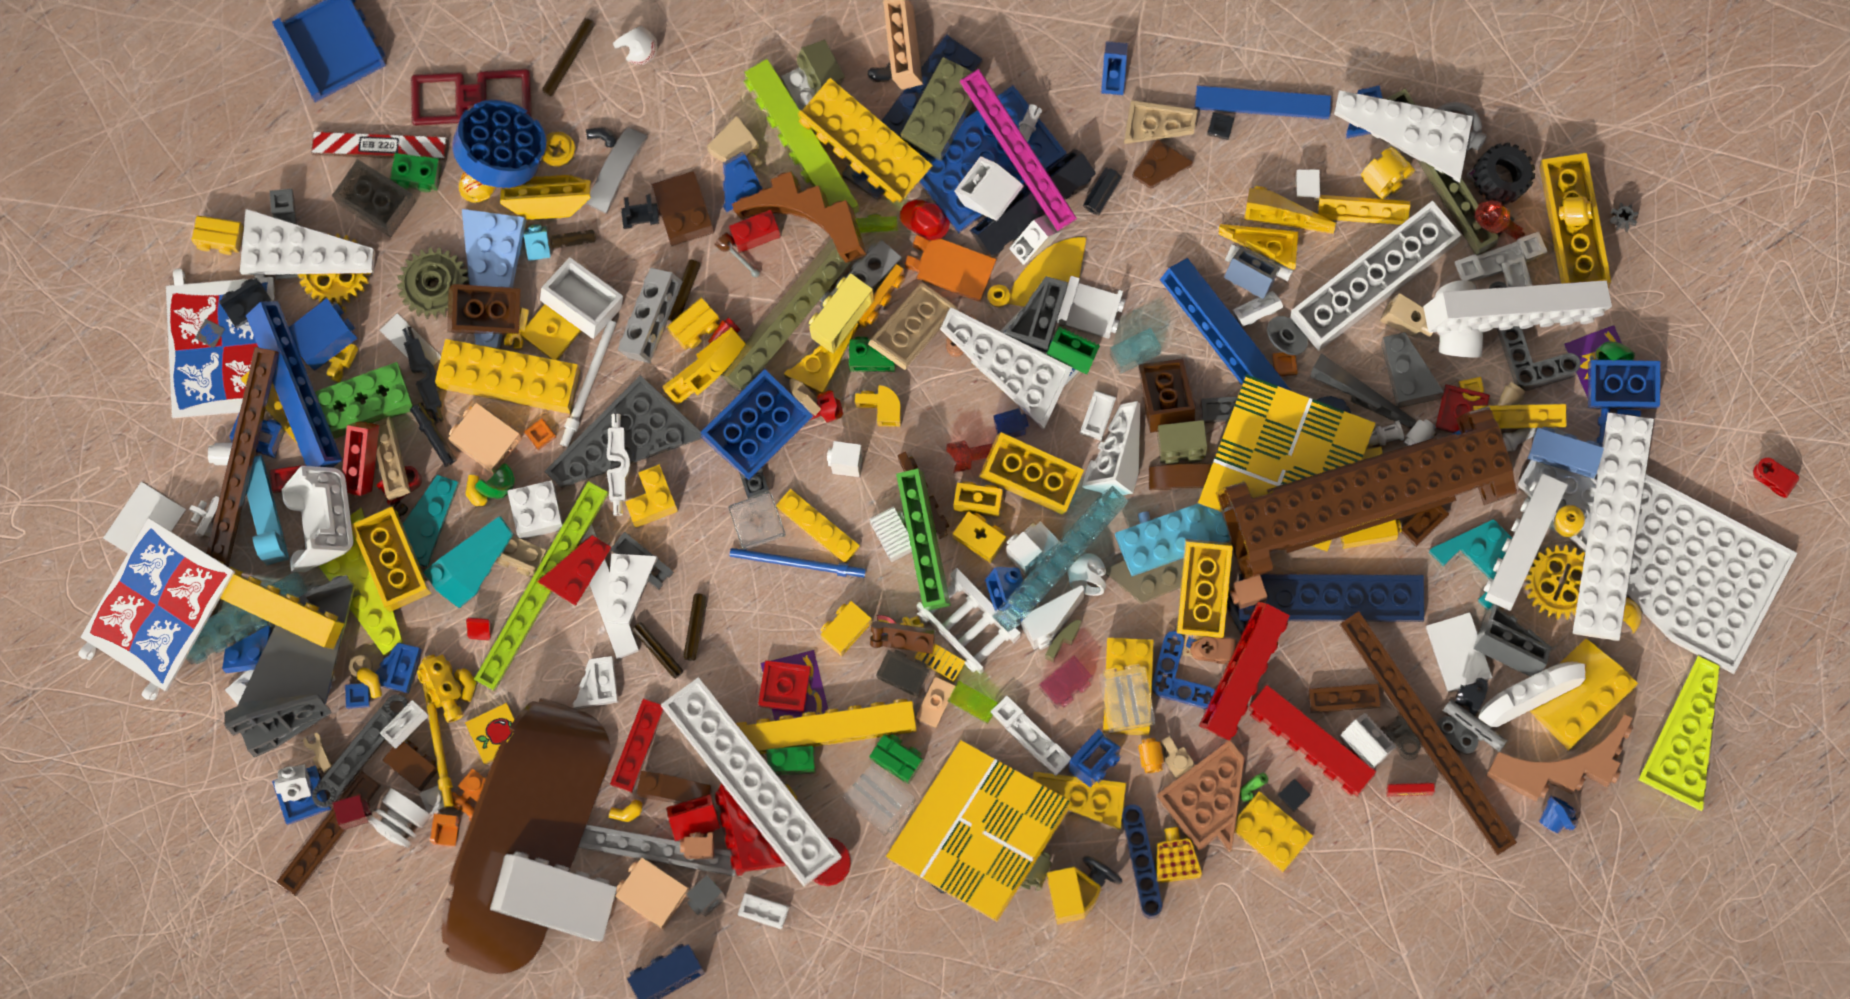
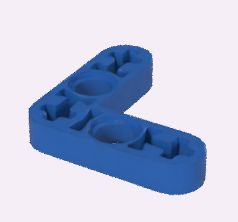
M1171 631L1165 635L1152 681V691L1161 698L1207 709L1211 700L1206 704L1203 703L1204 699L1201 697H1197L1196 701H1192L1195 695V689H1199L1198 694L1203 696L1206 692H1209L1212 698L1215 693L1213 688L1175 678L1184 647V638L1177 631ZM1173 637H1177V642L1180 643V645H1175L1174 653H1178V656L1164 653V650L1169 652L1171 644L1167 641L1172 640ZM1166 658H1170L1174 661L1175 666L1171 670H1165L1161 662ZM1158 672L1164 675H1172V678L1167 676L1165 685L1169 688H1165L1163 692H1160L1159 687L1155 686L1156 683L1160 684L1162 680V675H1158ZM1180 687H1189L1191 695L1188 698L1180 697L1178 694Z

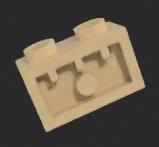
M512 536L501 556L497 558L496 563L506 568L511 565L517 568L516 571L529 577L530 574H535L547 550Z

